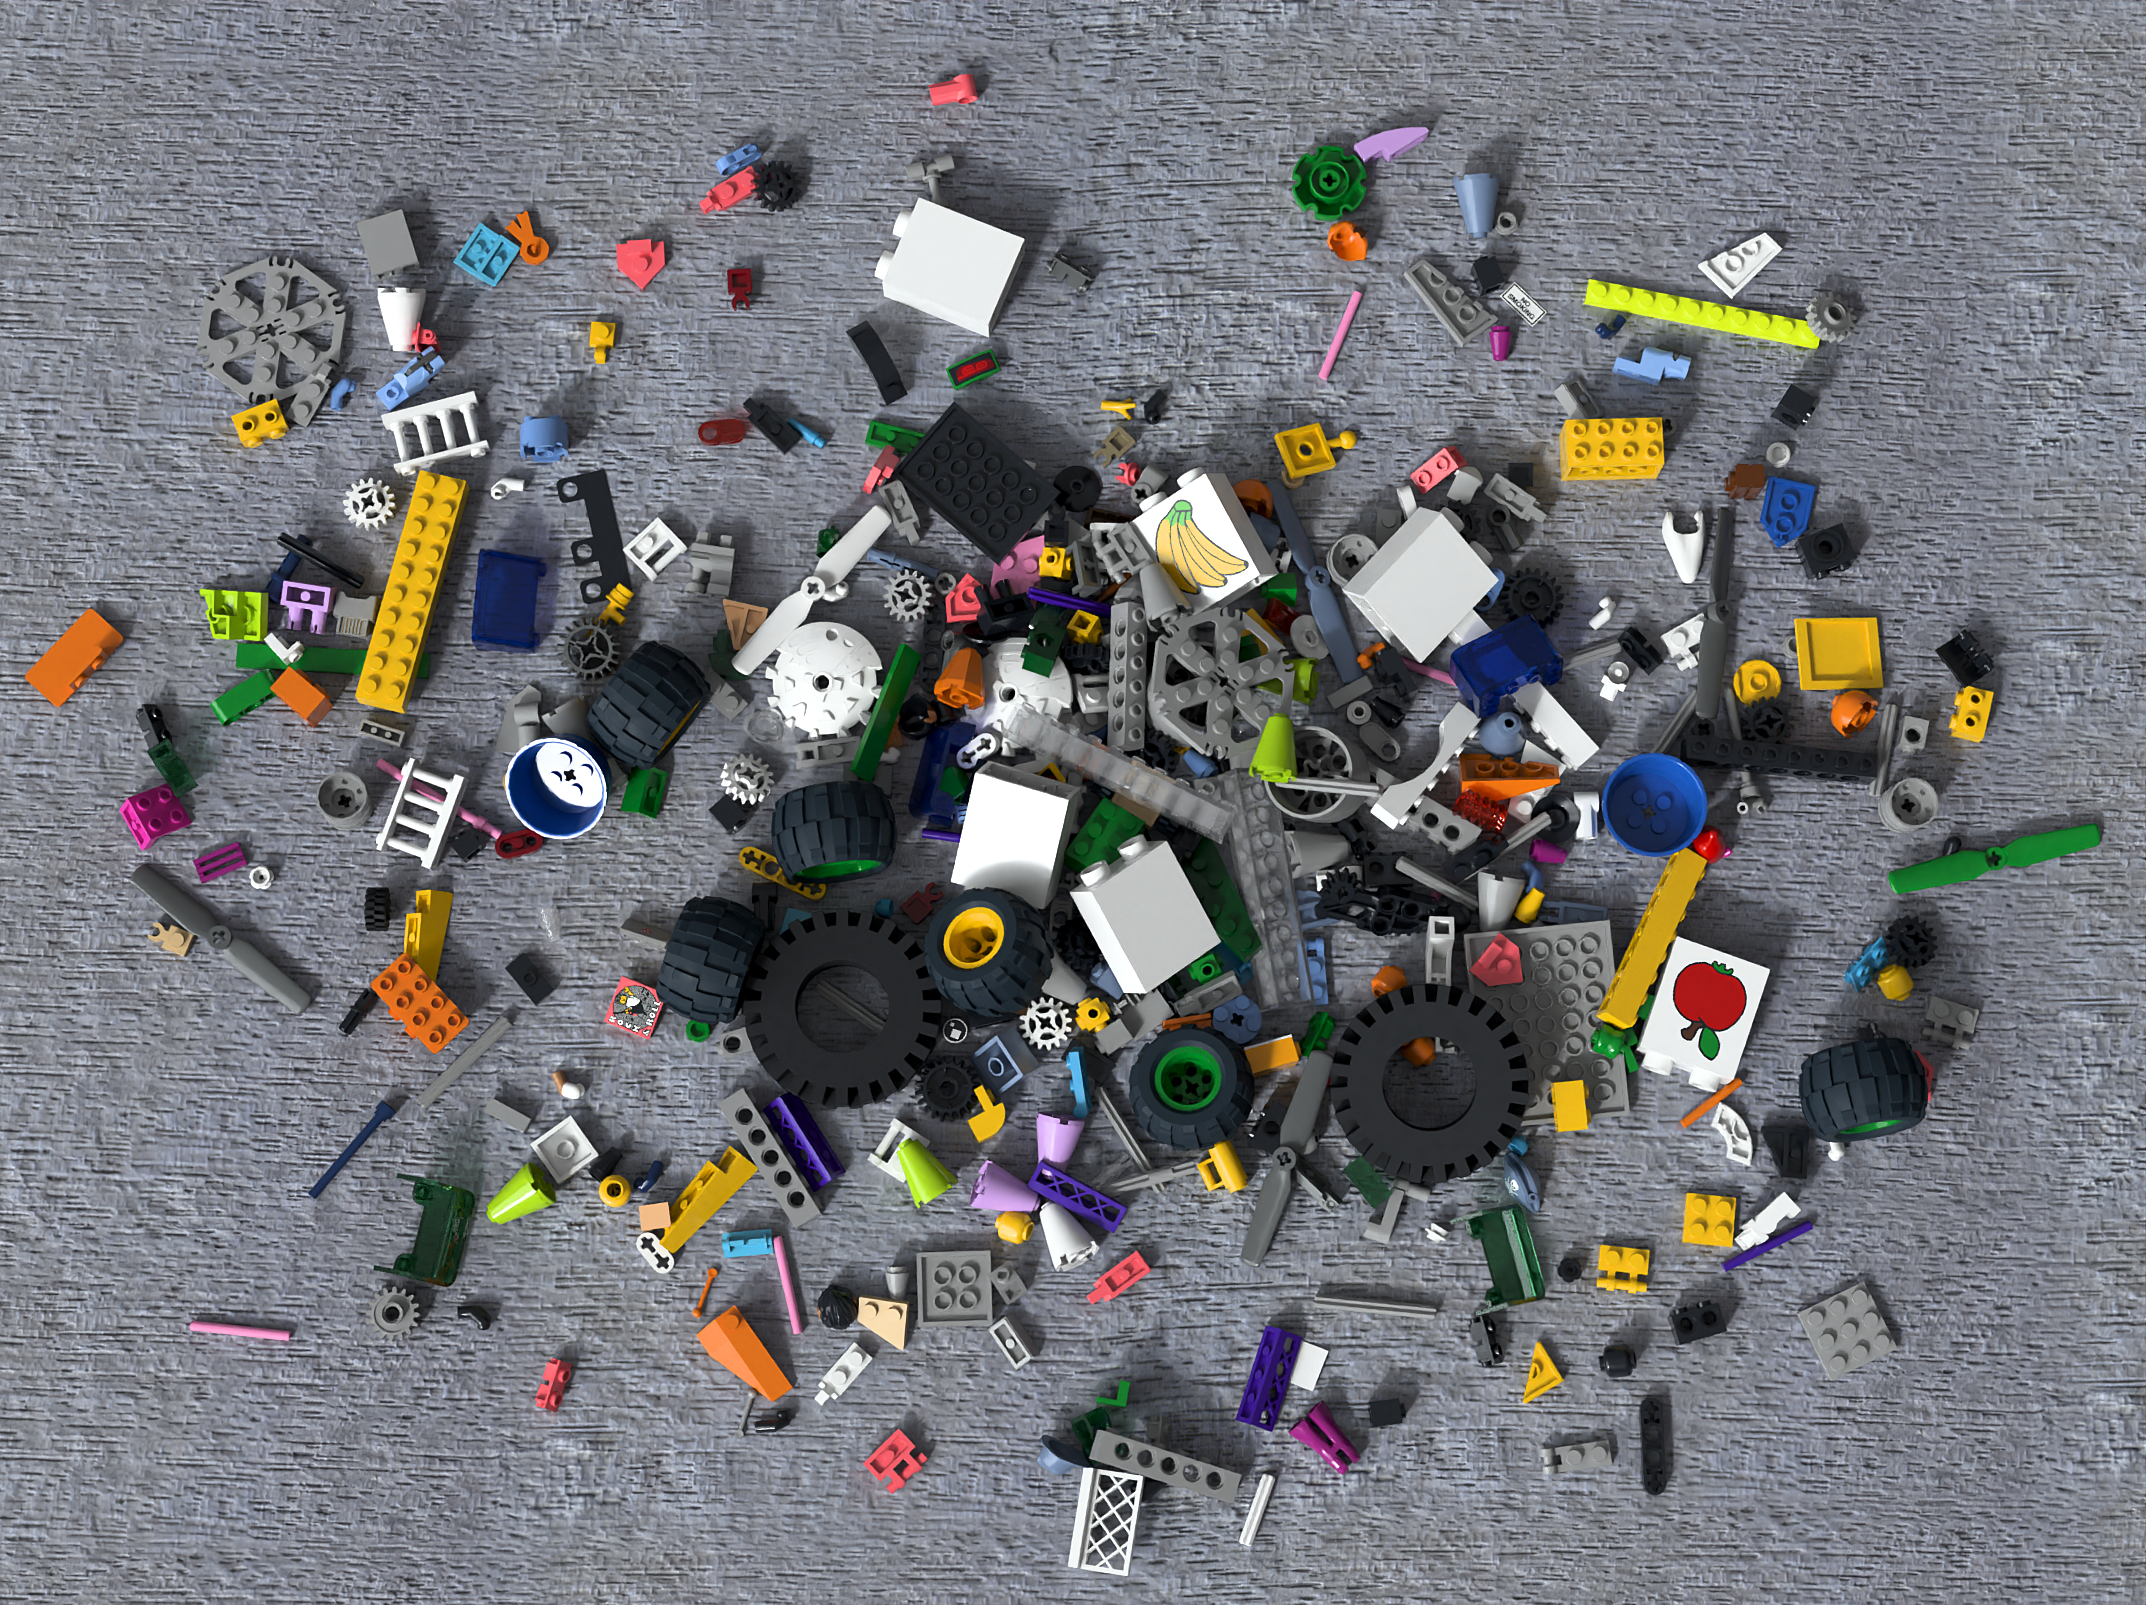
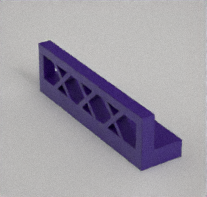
M791 1092L785 1093L763 1109V1112L813 1192L820 1190L830 1181L846 1173L843 1165L798 1096ZM776 1106H778L782 1113V1120L778 1119L773 1112ZM788 1128L792 1129L795 1133V1140L790 1139L788 1136ZM801 1149L807 1152L808 1161L803 1160L800 1155ZM814 1169L818 1170L823 1178L819 1183L813 1176Z
M1043 1160L1038 1164L1027 1185L1030 1189L1112 1233L1116 1231L1128 1208L1123 1203ZM1042 1168L1052 1173L1054 1182L1040 1175ZM1066 1182L1073 1184L1076 1193L1062 1187L1060 1184ZM1086 1194L1095 1196L1098 1205L1082 1196ZM1112 1205L1121 1211L1116 1216L1103 1208Z
M1266 1325L1235 1420L1266 1431H1273L1303 1337ZM1286 1338L1293 1339L1290 1350L1285 1352L1284 1344ZM1282 1362L1284 1369L1282 1374L1278 1376L1276 1369L1278 1364ZM1275 1385L1276 1394L1270 1400L1269 1391ZM1267 1409L1269 1416L1266 1424L1260 1422L1263 1411Z

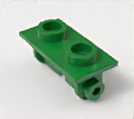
M1317 1011L1310 1018L1306 1035L1299 1041L1301 1056L1307 1057V1060L1312 1050L1324 1051L1327 1044L1320 1041V1038L1323 1037L1329 1040L1336 1026V1019L1328 1015L1329 1013Z

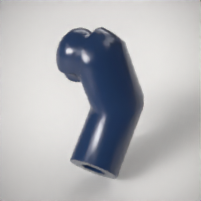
M654 1160L646 1178L637 1177L633 1188L639 1190L640 1193H646L658 1181L665 1165L660 1161Z

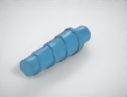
M791 417L788 420L787 424L812 445H817L821 449L826 446L827 441L821 437L820 433L807 427L795 418Z

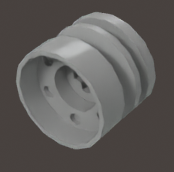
M1359 534L1346 535L1336 541L1329 549L1325 560V567L1330 574L1331 580L1340 587H1345L1378 552V548L1372 540ZM1350 557L1354 558L1353 562L1356 564L1351 568L1348 567V562L1345 561Z
M339 771L332 773L324 778L317 788L316 801L318 808L327 822L338 830L350 831L358 829L368 821L372 814L373 803L371 795L362 780L351 772ZM348 801L349 807L345 808L343 802Z
M1906 778L1883 792L1878 802V815L1882 823L1891 831L1899 834L1911 833L1929 824L1934 819L1939 808L1938 796L1928 782L1919 778ZM1901 805H1907L1909 809L1902 810Z

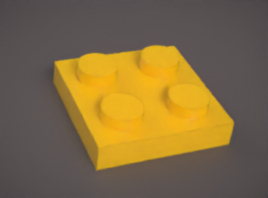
M1686 1193L1682 1242L1731 1248L1733 1246L1736 1198Z

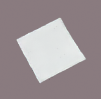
M1286 1338L1284 1344L1285 1352L1290 1350L1293 1339ZM1301 1341L1289 1382L1313 1391L1329 1351ZM1282 1362L1278 1364L1276 1369L1278 1376L1282 1374L1284 1369Z

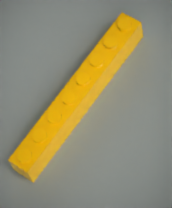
M1688 848L1671 854L1596 1017L1618 1030L1632 1027L1638 1019V1014L1636 1013L1648 997V993H1646L1648 987L1656 980L1658 975L1656 970L1667 956L1666 949L1668 944L1675 939L1677 935L1675 929L1687 913L1685 908L1688 902L1696 894L1694 888L1697 882L1705 875L1706 859Z

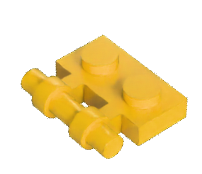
M1599 1245L1597 1270L1607 1271V1277H1597L1596 1287H1604L1609 1291H1614V1289L1628 1290V1293L1635 1294L1636 1291L1646 1292L1647 1282L1637 1281V1276L1648 1275L1650 1250ZM1615 1273H1628L1629 1280L1615 1279Z

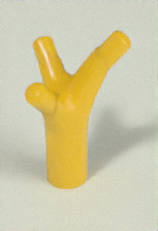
M1131 398L1120 402L1102 400L1101 409L1119 412L1128 420H1131L1132 417L1126 409L1135 408L1137 404L1131 403Z

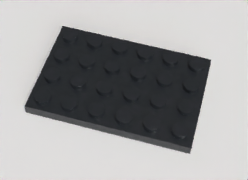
M956 402L950 405L892 473L894 477L998 566L1002 564L1062 494Z

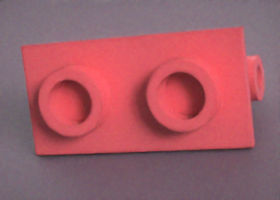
M417 323V330L412 332V344H415V350L420 354L431 345L436 354L439 353L441 344L435 332L423 329L421 324Z
M554 1358L547 1362L542 1379L550 1382L548 1386L540 1384L535 1398L537 1401L536 1406L557 1412L558 1406L563 1399L566 1382L571 1375L572 1364Z

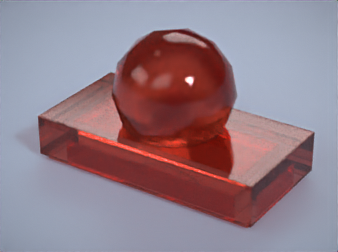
M1271 597L1262 619L1270 628L1278 629L1291 638V625L1296 618L1302 615L1279 599Z

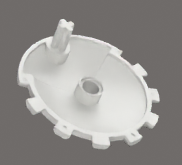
M815 622L793 630L776 648V650L781 652L776 665L768 664L766 669V678L773 679L774 694L767 695L770 707L779 706L782 713L786 716L782 724L792 732L796 726L808 731L809 740L822 741V734L836 733L838 739L852 736L849 728L859 721L865 726L868 724L872 715L869 709L873 704L874 698L878 699L883 687L877 685L876 671L883 669L877 651L862 634L843 624ZM822 675L829 679V686L826 689H822L818 685V679Z
M1009 638L1006 641L992 644L987 648L990 654L982 659L986 689L985 705L975 710L968 709L969 705H965L966 715L960 717L961 723L966 730L972 727L978 735L983 733L995 734L1000 741V748H1002L1001 756L1015 757V749L1029 747L1030 753L1043 748L1040 741L1050 732L1055 736L1059 734L1065 725L1059 722L1063 708H1071L1073 702L1071 677L1066 665L1059 656L1049 678L1022 669L1024 659L1020 658L1024 645L1030 644L1027 642V638ZM1015 690V697L1009 701V693ZM985 739L986 744L982 748H988L992 741Z

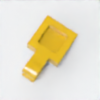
M591 321L589 345L590 347H596L594 359H596L597 364L606 363L607 348L614 349L615 323Z

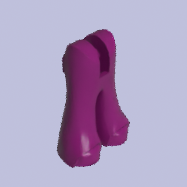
M1321 1400L1306 1415L1326 1434L1332 1444L1330 1445L1305 1417L1300 1419L1288 1433L1312 1448L1334 1470L1344 1475L1349 1468L1337 1454L1342 1450L1345 1456L1354 1464L1361 1459V1456L1336 1424L1326 1403Z

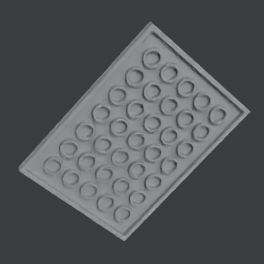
M1610 920L1463 934L1469 992L1486 1001L1503 1016L1513 1029L1524 1051L1529 1071V1099L1525 1107L1521 1126L1555 1123L1550 1085L1552 1082L1583 1080V1085L1587 1084L1589 1098L1585 1099L1586 1109H1590L1591 1119L1630 1115L1624 1053L1622 1056L1618 1054L1615 1059H1609L1604 1054L1594 1052L1592 1049L1594 1043L1590 1042L1596 1027L1601 1029L1604 1024H1608L1596 1017V1014L1615 976ZM1499 932L1519 947L1523 982L1487 986L1469 972L1470 968Z

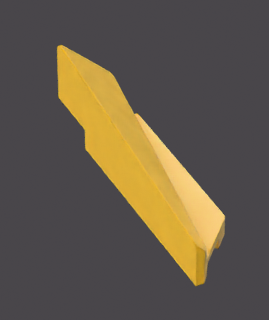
M436 890L416 891V913L406 914L403 953L408 954L435 983L453 894Z
M731 1146L727 1148L716 1166L708 1160L669 1209L671 1226L664 1228L665 1234L659 1241V1244L671 1253H675L757 1172V1166Z

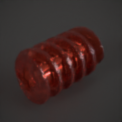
M1466 789L1459 795L1452 809L1454 816H1457L1461 811L1460 818L1462 820H1465L1470 815L1469 822L1471 824L1478 819V827H1482L1486 822L1485 829L1490 831L1494 827V834H1499L1502 831L1508 816L1506 805L1490 800L1486 796L1482 797L1480 793H1474L1471 789Z

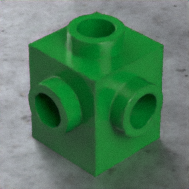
M1210 949L1191 962V966L1187 967L1192 979H1198L1202 986L1223 975L1220 967L1224 964L1218 952L1213 954Z

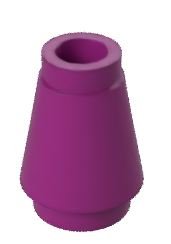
M1509 326L1491 327L1489 337L1494 361H1507L1513 334L1510 332Z
M1542 838L1539 840L1534 839L1529 850V857L1533 858L1535 862L1563 864L1567 855V850Z

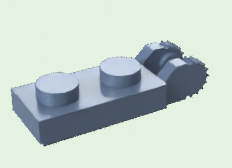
M1542 901L1540 907L1543 909H1559L1558 917L1542 915L1538 916V919L1542 923L1557 925L1604 921L1608 918L1609 908L1565 901Z

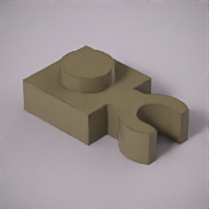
M1119 425L1102 441L1106 448L1098 449L1094 453L1093 458L1096 460L1101 455L1105 456L1106 461L1103 462L1102 467L1107 468L1113 456L1120 460L1136 444V441Z

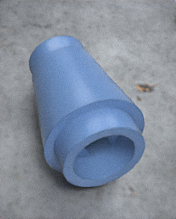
M1193 748L1189 749L1183 757L1198 779L1215 777L1219 771L1216 762L1195 751Z

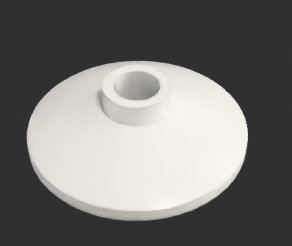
M1302 615L1293 621L1290 635L1296 650L1305 658L1314 657L1321 660L1326 657L1329 650L1314 617Z

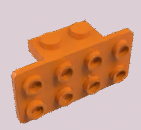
M88 609L26 673L25 679L54 706L61 707L79 688L87 683L89 677L96 670L104 665L106 659L121 645L124 638L93 609Z
M406 953L401 954L371 982V988L390 1007L387 1012L397 1022L401 1019L407 1025L404 1030L412 1039L418 1037L433 1054H438L469 1025V1019Z

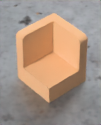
M670 1203L639 1206L641 1230L643 1232L654 1231L653 1229L670 1227Z

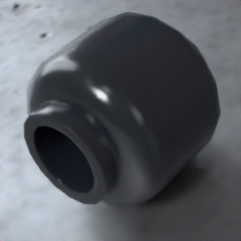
M1627 1344L1606 1346L1603 1355L1599 1356L1601 1371L1606 1370L1610 1378L1630 1376L1633 1369L1637 1368L1635 1351L1630 1349Z

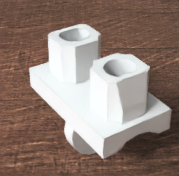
M1614 662L1610 665L1608 673L1604 672L1601 678V682L1604 685L1600 696L1613 701L1618 690L1624 691L1626 687L1625 680L1629 675V668L1626 664Z

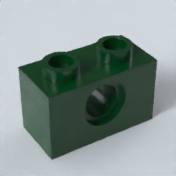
M1039 621L1036 630L1031 628L1027 642L1030 644H1025L1020 656V658L1024 659L1022 669L1049 678L1067 630Z

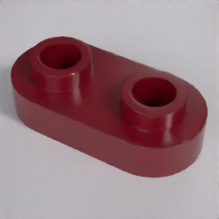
M527 828L500 836L496 840L495 850L502 859L511 860L540 851L544 844V838L534 830L532 831ZM535 838L536 843L532 846L528 845V840ZM507 844L512 845V850L509 852L504 851V847Z

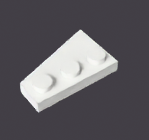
M1763 233L1728 252L1725 251L1709 261L1706 260L1700 263L1698 268L1733 299L1781 252L1782 248L1766 233Z
M1526 740L1520 763L1525 764L1528 761L1558 765L1560 777L1567 766ZM1554 785L1511 797L1506 814L1525 825L1531 821V813L1535 804L1547 796Z

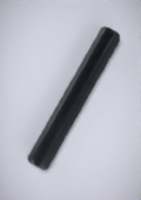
M284 532L279 535L276 543L357 589H360L363 585L365 578L362 575Z

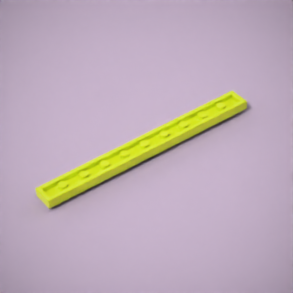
M1589 279L1584 301L1586 305L1817 349L1819 346L1820 338L1808 327V322L1804 320Z

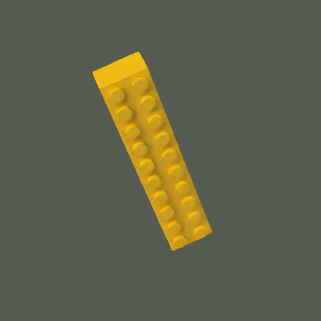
M423 470L419 471L355 694L356 699L361 704L403 714L407 712L470 488L465 480Z

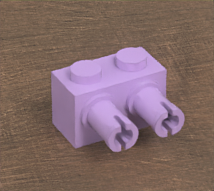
M284 580L281 605L289 607L286 629L301 631L304 609H310L313 612L309 632L325 634L327 613L334 611L338 587L298 580Z

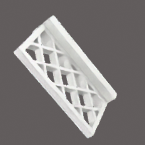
M1083 1468L1068 1567L1130 1576L1145 1476L1095 1468ZM1101 1475L1110 1476L1116 1485L1104 1492L1100 1486ZM1116 1477L1123 1478V1479H1122L1120 1482H1118V1480L1116 1479ZM1129 1479L1138 1480L1136 1491L1128 1496L1121 1485ZM1118 1488L1125 1497V1500L1114 1507L1108 1495ZM1105 1499L1112 1510L1100 1517L1096 1511V1506L1101 1500ZM1126 1503H1129L1133 1513L1129 1519L1124 1521L1117 1510ZM1114 1513L1121 1522V1525L1110 1532L1104 1520ZM1101 1524L1108 1535L1096 1542L1092 1536V1531L1097 1525ZM1122 1528H1125L1129 1538L1125 1544L1120 1546L1113 1535ZM1110 1538L1117 1547V1550L1106 1557L1100 1545ZM1097 1549L1104 1560L1096 1566L1087 1565L1089 1554ZM1118 1553H1121L1125 1559L1124 1570L1115 1569L1109 1560ZM1106 1563L1109 1568H1105V1567H1101V1566H1103V1565Z

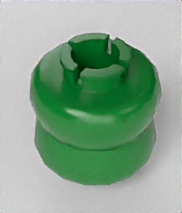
M1604 1024L1601 1029L1596 1027L1590 1042L1594 1043L1593 1051L1604 1054L1609 1059H1615L1618 1054L1622 1056L1628 1044V1041H1624L1625 1033L1614 1029L1608 1024Z

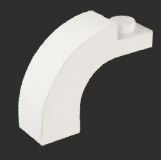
M1429 917L1425 950V984L1434 983L1451 986V958L1455 939L1454 917Z

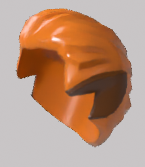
M1341 221L1330 227L1327 245L1331 252H1334L1338 258L1344 261L1366 259L1368 238L1362 226H1358L1352 221Z

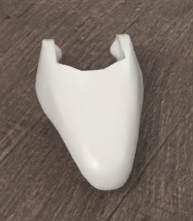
M1698 510L1694 515L1697 521L1698 531L1696 533L1680 534L1675 532L1673 529L1674 516L1671 512L1666 513L1662 523V534L1680 578L1685 583L1695 581L1701 564L1706 538V525L1701 510Z

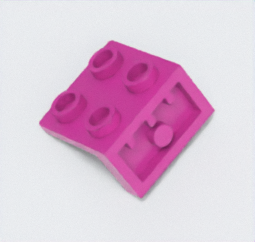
M165 783L127 798L119 810L142 851L151 848L157 838L191 824L190 818L170 783Z

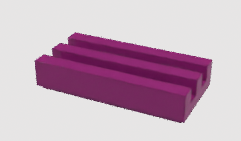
M239 842L193 860L202 884L248 865ZM237 850L234 854L201 867V864ZM237 858H240L241 860L237 863H234L209 875L205 876L204 872L209 871L213 868H216Z

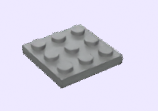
M991 1250L917 1253L919 1328L993 1325L992 1281L988 1277L991 1273Z
M1864 1281L1797 1313L1830 1381L1898 1349Z

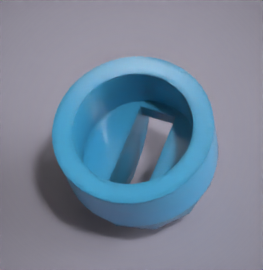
M884 898L878 900L875 906L877 915L883 918H891L894 909L893 899Z
M1515 1135L1508 1147L1515 1154L1523 1156L1529 1148V1141L1524 1135Z

